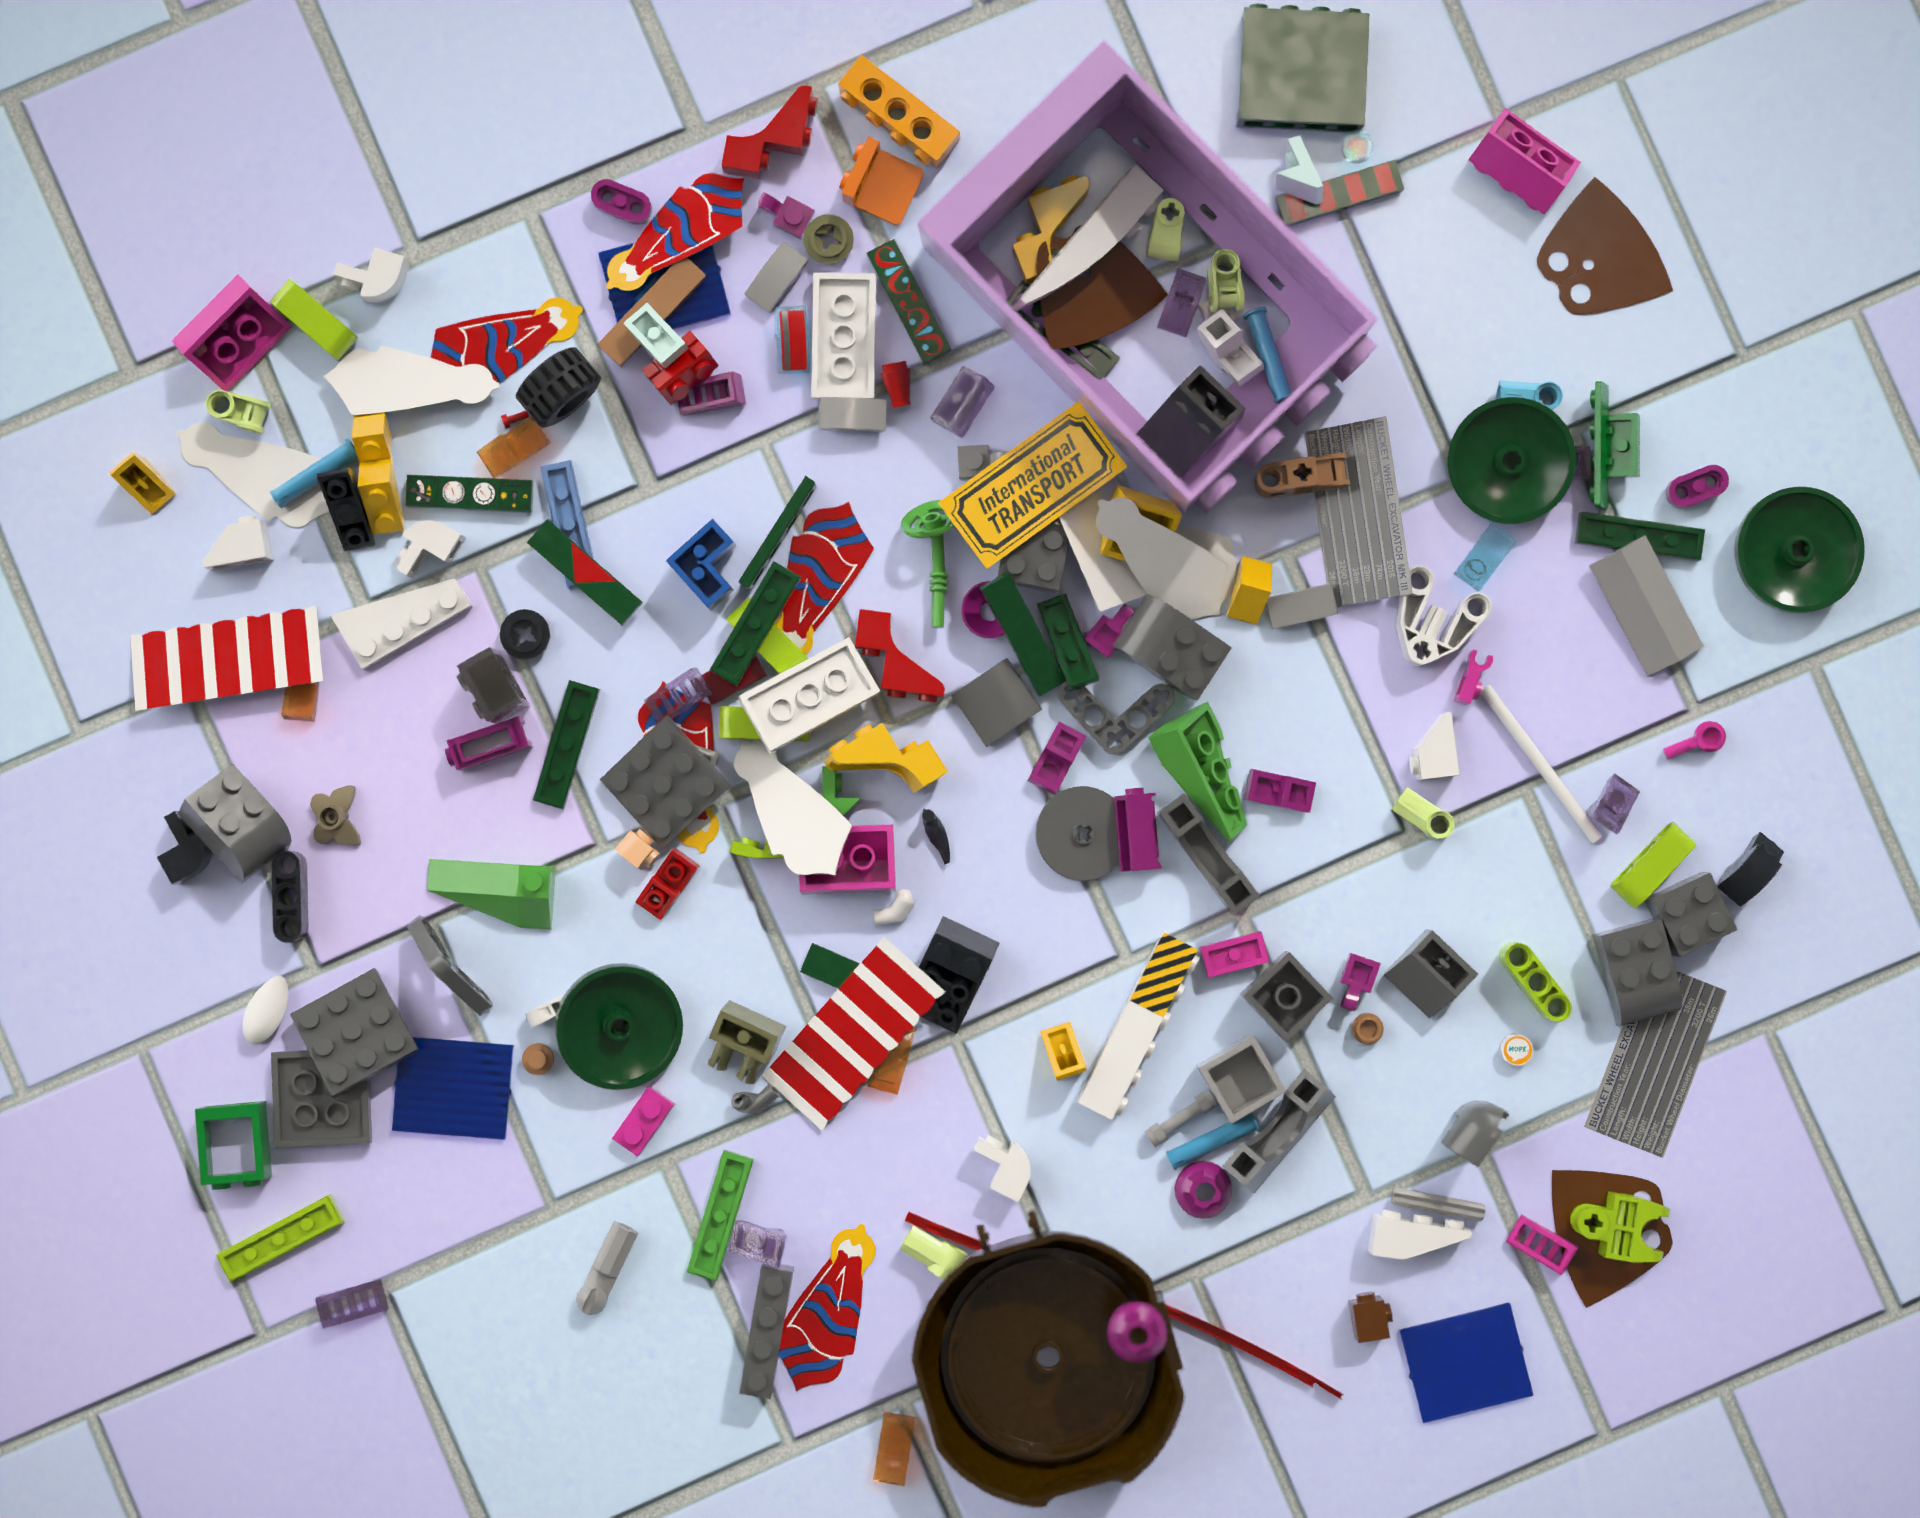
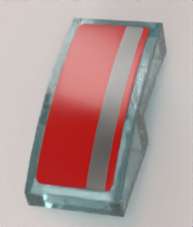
M806 306L774 307L777 372L779 374L810 373L809 329Z

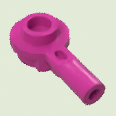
M1706 721L1697 726L1693 737L1665 747L1663 752L1667 760L1697 748L1706 752H1715L1724 745L1726 733L1719 723Z

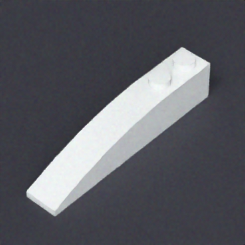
M1135 164L1112 188L1012 308L1019 311L1047 297L1097 262L1124 236L1129 239L1140 228L1141 224L1138 222L1143 214L1148 217L1160 202L1156 198L1163 189Z

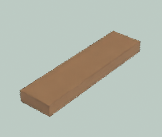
M688 258L674 263L597 344L598 347L617 365L622 367L641 347V344L627 329L624 322L646 303L666 321L707 278L706 274Z

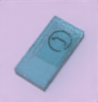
M1491 522L1453 574L1477 592L1481 591L1517 540Z

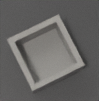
M1252 1034L1245 1036L1196 1065L1231 1124L1287 1092Z

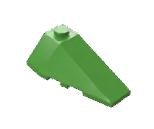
M1208 702L1202 703L1164 723L1148 737L1162 766L1227 841L1232 840L1247 826L1238 789L1235 786H1231L1228 769L1232 768L1230 759H1224L1220 741L1224 740L1222 729Z

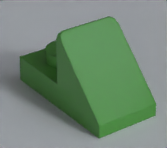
M822 766L823 797L845 816L862 798H837L836 792H842V773H836V771Z

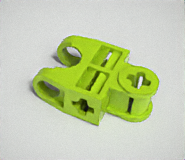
M1608 1191L1606 1207L1587 1203L1580 1204L1573 1209L1570 1223L1572 1228L1584 1237L1600 1240L1598 1254L1605 1258L1634 1263L1660 1262L1663 1259V1251L1653 1249L1645 1244L1642 1239V1229L1650 1220L1658 1219L1659 1216L1669 1217L1670 1208L1639 1196ZM1595 1218L1594 1224L1591 1223L1588 1226L1584 1224L1585 1219Z

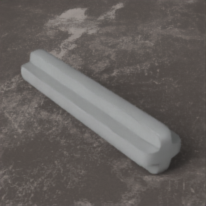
M1395 1187L1392 1191L1391 1202L1394 1205L1476 1221H1483L1485 1216V1205L1482 1203Z

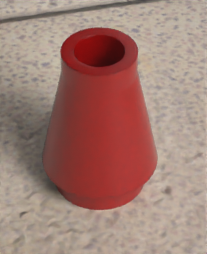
M901 361L882 365L883 373H880L891 399L892 407L911 405V368H907V362Z

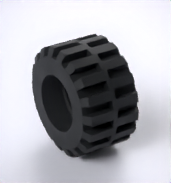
M570 347L553 354L537 366L521 383L515 396L541 428H545L561 422L580 408L596 391L601 381V376L576 347Z

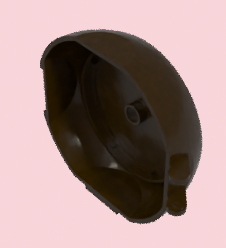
M1032 1209L1028 1211L1027 1215L1030 1220L1027 1221L1029 1228L1032 1227L1034 1233L1017 1236L990 1245V1235L988 1231H985V1226L983 1224L976 1225L982 1249L964 1259L954 1268L933 1294L921 1317L915 1335L912 1365L936 1449L951 1468L981 1491L998 1499L1017 1505L1043 1508L1055 1497L1111 1481L1120 1482L1122 1485L1128 1484L1146 1470L1161 1453L1178 1422L1185 1398L1178 1371L1183 1370L1184 1367L1162 1291L1154 1290L1150 1275L1129 1256L1100 1240L1065 1231H1042L1036 1210ZM1144 1302L1150 1304L1160 1312L1166 1323L1167 1337L1164 1347L1160 1353L1148 1361L1131 1362L1117 1355L1109 1343L1107 1331L1110 1318L1119 1307L1127 1303ZM1134 1327L1128 1334L1129 1341L1135 1345H1141L1146 1342L1148 1332L1143 1327ZM1045 1346L1054 1347L1060 1354L1059 1361L1052 1367L1042 1366L1037 1361L1038 1351Z

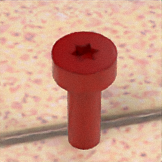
M526 410L508 417L506 414L501 415L505 429L510 428L512 423L530 417Z

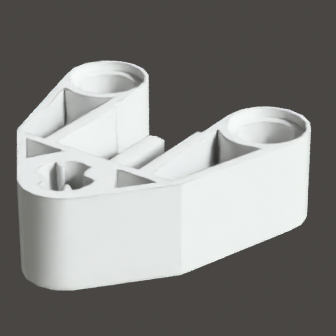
M1415 566L1410 569V577L1414 573L1420 574L1424 578L1425 585L1423 589H1416L1412 586V594L1399 596L1395 624L1403 656L1407 663L1416 667L1428 664L1458 650L1488 617L1492 608L1491 601L1485 594L1479 592L1472 593L1460 601L1440 641L1436 640L1448 614V612L1440 607L1431 605L1420 630H1415L1434 584L1433 573L1424 566ZM1470 600H1476L1480 603L1482 610L1479 616H1473L1468 611ZM1422 644V651L1426 653V656L1417 658V652L1413 650V647Z

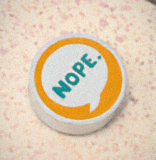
M1520 1034L1507 1036L1500 1045L1502 1058L1513 1066L1527 1064L1534 1053L1532 1042Z

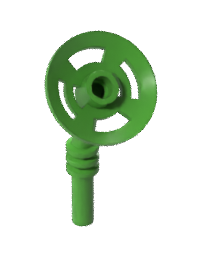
M941 500L926 502L913 508L901 521L902 531L907 536L931 538L933 572L930 573V577L933 579L930 580V584L933 586L929 587V591L932 592V628H944L945 592H948V588L945 587L948 585V580L945 579L949 577V574L945 570L943 534L955 526L947 514L943 515L934 512L944 511L938 503ZM919 518V520L915 524V528H911L912 524Z

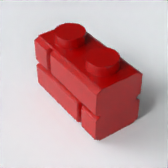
M688 331L681 337L689 349L667 368L664 369L655 359L642 369L645 376L670 406L677 400L685 398L689 390L700 381L708 379L713 371L719 367L709 351L691 331Z

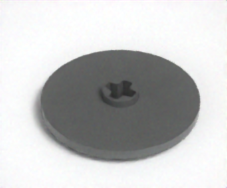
M1078 786L1057 793L1044 805L1036 823L1035 836L1040 855L1053 871L1068 879L1087 881L1108 874L1120 863L1115 802L1111 795L1094 787ZM1078 826L1089 828L1090 831L1087 833L1089 839L1087 841L1076 839L1075 836L1078 834L1076 828Z

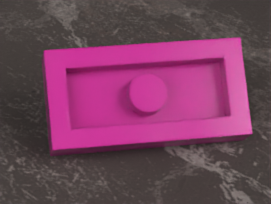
M1262 931L1199 947L1208 978L1270 962Z
M648 1086L611 1139L638 1157L675 1103L651 1086Z

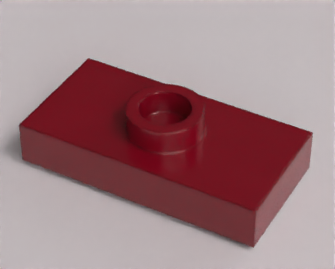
M755 656L738 687L710 670L696 678L710 704L713 706L767 677V674L758 657Z

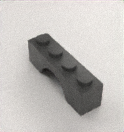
M1181 794L1157 812L1158 816L1231 915H1236L1260 897L1244 873L1218 843L1203 817L1186 794Z
M1305 1069L1286 1090L1287 1092L1284 1093L1283 1101L1277 1113L1267 1126L1252 1139L1242 1142L1222 1166L1253 1193L1260 1188L1336 1097Z
M763 1261L739 1394L771 1399L794 1266Z

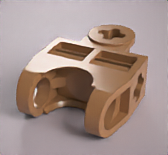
M1346 453L1329 454L1316 458L1312 456L1265 464L1257 473L1255 489L1264 498H1278L1313 493L1316 490H1332L1350 486L1351 483L1346 478L1344 460L1347 459ZM1331 463H1332V466H1333V473H1334V480H1335V481H1333V474H1332ZM1299 472H1302V475L1306 476L1305 479L1302 481L1300 477L1297 476ZM1266 475H1272L1277 479L1278 485L1268 487L1263 484L1261 478Z

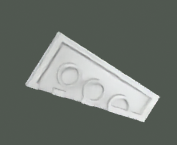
M454 578L330 616L361 669L365 670L471 608L472 604L458 580Z

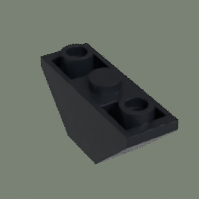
M349 467L317 473L319 485L344 551L375 545L374 535L358 489L359 475Z

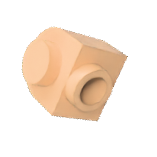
M641 829L637 833L630 830L615 848L622 857L640 870L644 866L647 868L651 867L660 855L651 846L654 840Z

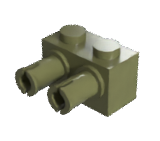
M729 1000L720 1010L709 1036L710 1039L717 1043L708 1060V1065L714 1068L715 1064L719 1061L716 1070L726 1071L732 1053L736 1050L745 1054L736 1077L742 1081L749 1070L745 1083L755 1084L762 1063L767 1064L776 1053L786 1026Z

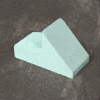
M1301 136L1288 139V152L1284 154L1288 169L1276 174V189L1316 205L1322 203L1323 184Z
M648 303L624 322V325L651 358H655L664 369L689 349L686 343Z

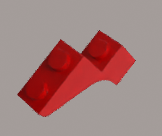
M802 85L798 87L770 123L759 133L743 137L727 135L721 164L723 172L725 174L761 180L762 170H768L770 152H766V149L803 156L804 146L810 147L813 129L808 127L810 116L815 117L818 105V98L813 97L812 86Z
M860 609L855 648L861 649V655L879 657L880 652L886 653L881 689L887 691V696L906 699V693L919 695V701L937 703V697L944 698V684L904 655L895 646L891 637L892 614Z

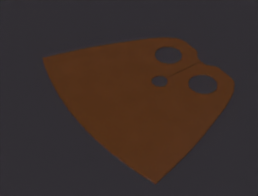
M1596 177L1587 184L1569 205L1545 239L1538 253L1537 266L1545 279L1553 281L1558 285L1560 291L1559 299L1565 308L1573 314L1586 315L1638 304L1674 291L1662 259L1643 226L1629 208ZM1556 251H1561L1568 257V266L1562 271L1553 270L1549 265V257ZM1586 259H1591L1594 263V267L1590 270H1586L1583 267V262ZM1578 283H1583L1590 289V298L1584 303L1575 302L1571 297V289Z
M1080 226L1074 229L1070 237L1052 238L1050 250L1062 249ZM1046 241L1038 249L1037 277L1050 263ZM1121 241L1089 267L1090 275L1088 277H1083L1080 274L1071 282L1040 300L1048 344L1053 350L1084 344L1112 334L1148 313L1168 296V293L1151 272Z
M1552 1170V1206L1555 1229L1558 1235L1579 1246L1567 1270L1586 1308L1622 1289L1659 1262L1634 1263L1605 1258L1598 1254L1600 1240L1586 1238L1572 1228L1570 1216L1573 1209L1584 1203L1606 1207L1608 1191L1634 1195L1638 1191H1645L1650 1195L1652 1202L1663 1205L1661 1191L1655 1183L1643 1178L1622 1174L1584 1170ZM1659 1216L1658 1219L1650 1220L1643 1226L1642 1234L1650 1229L1659 1233L1661 1242L1655 1249L1663 1251L1664 1258L1671 1250L1673 1240L1669 1226ZM1595 1218L1585 1219L1584 1224L1587 1226L1591 1223L1594 1224ZM1560 1246L1562 1255L1565 1252L1566 1248Z

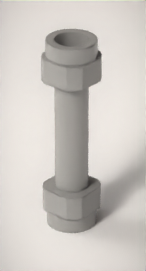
M1208 1089L1194 1097L1195 1102L1161 1125L1155 1123L1144 1131L1154 1147L1167 1141V1135L1201 1112L1207 1114L1218 1106Z

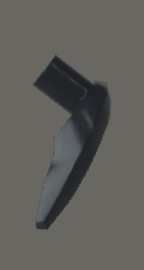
M923 808L922 819L925 832L930 842L939 851L944 864L950 863V848L945 828L932 810Z

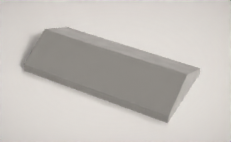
M1646 535L1588 565L1647 676L1680 662L1704 646Z

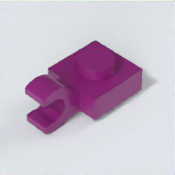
M763 192L758 201L760 209L776 216L773 226L800 240L815 214L814 209L788 195L785 201L781 203L773 196Z
M1125 603L1111 620L1103 614L1084 640L1109 659L1116 650L1112 646L1122 632L1121 627L1134 613V610Z
M1349 953L1339 983L1348 986L1340 1007L1355 1011L1361 991L1371 993L1381 963Z

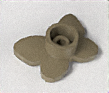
M354 785L338 788L330 796L319 793L311 798V809L317 815L318 824L314 828V838L318 843L329 844L335 839L336 842L343 845L356 846L361 844L360 835L355 826L348 820L349 814L347 813L355 797L356 788Z

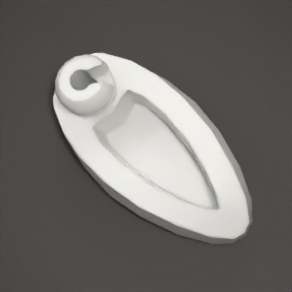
M275 976L267 981L255 993L246 1008L243 1018V1034L250 1043L258 1044L268 1039L284 1017L288 1002V984L282 976Z

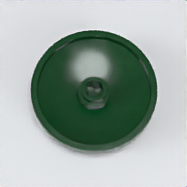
M1499 398L1473 410L1457 427L1448 450V473L1451 484L1460 500L1477 515L1497 523H1524L1548 513L1566 495L1575 474L1576 450L1573 438L1566 424L1550 408L1527 398Z
M1805 486L1781 489L1759 500L1747 512L1740 523L1734 546L1737 570L1747 589L1767 606L1788 613L1817 611L1834 604L1844 597L1859 577L1865 554L1862 530L1852 511L1834 495L1821 489Z
M628 963L604 965L587 972L577 979L564 994L555 1018L556 1042L568 1067L585 1082L610 1090L634 1088L657 1077L675 1057L683 1034L682 1011L669 985L651 970Z

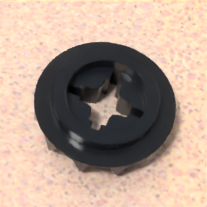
M528 609L517 610L509 614L504 619L500 628V641L505 651L511 656L522 660L538 657L547 649L551 637L549 624L544 617ZM534 623L530 634L534 636L533 638L536 642L525 640L517 646L521 636L514 629L515 626L526 630Z

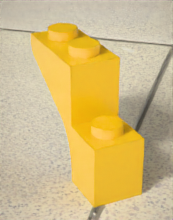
M1078 175L1067 177L1060 182V186L1049 189V186L1041 187L1031 193L1032 197L1028 198L1027 206L1038 235L1034 236L1033 232L1026 233L1016 238L1017 243L1012 245V253L1026 284L1033 283L1037 278V253L1040 245L1045 241L1049 251V262L1052 261L1051 239L1087 197L1090 186L1087 175L1081 178Z
M386 413L354 415L352 440L359 460L358 489L372 533L377 535L404 531V518L393 465L392 433Z
M883 723L875 728H872L870 724L866 725L854 733L856 739L848 744L845 739L828 749L831 754L823 761L826 767L832 771L887 770L893 772L908 784L914 794L948 772L929 740L920 745L913 741L899 750Z

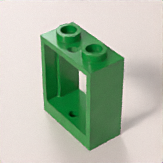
M266 1100L202 1106L195 1109L201 1185H211V1190L231 1188V1183L243 1182V1187L263 1185L262 1180L272 1176ZM251 1117L256 1171L213 1175L209 1120Z

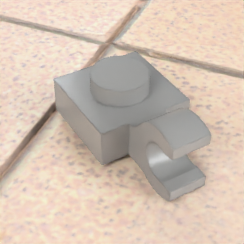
M989 444L957 446L959 479L973 478L1009 451L990 454Z

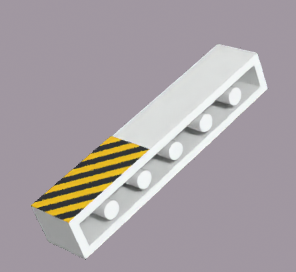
M1161 932L1077 1098L1079 1104L1111 1120L1115 1114L1119 1116L1122 1114L1128 1102L1124 1095L1129 1085L1132 1087L1136 1086L1142 1074V1070L1138 1068L1143 1058L1149 1059L1157 1044V1042L1153 1041V1038L1158 1029L1163 1031L1171 1016L1167 1010L1172 1001L1177 1003L1185 988V985L1181 984L1186 972L1192 974L1199 961V957L1195 956L1198 949L1165 932Z

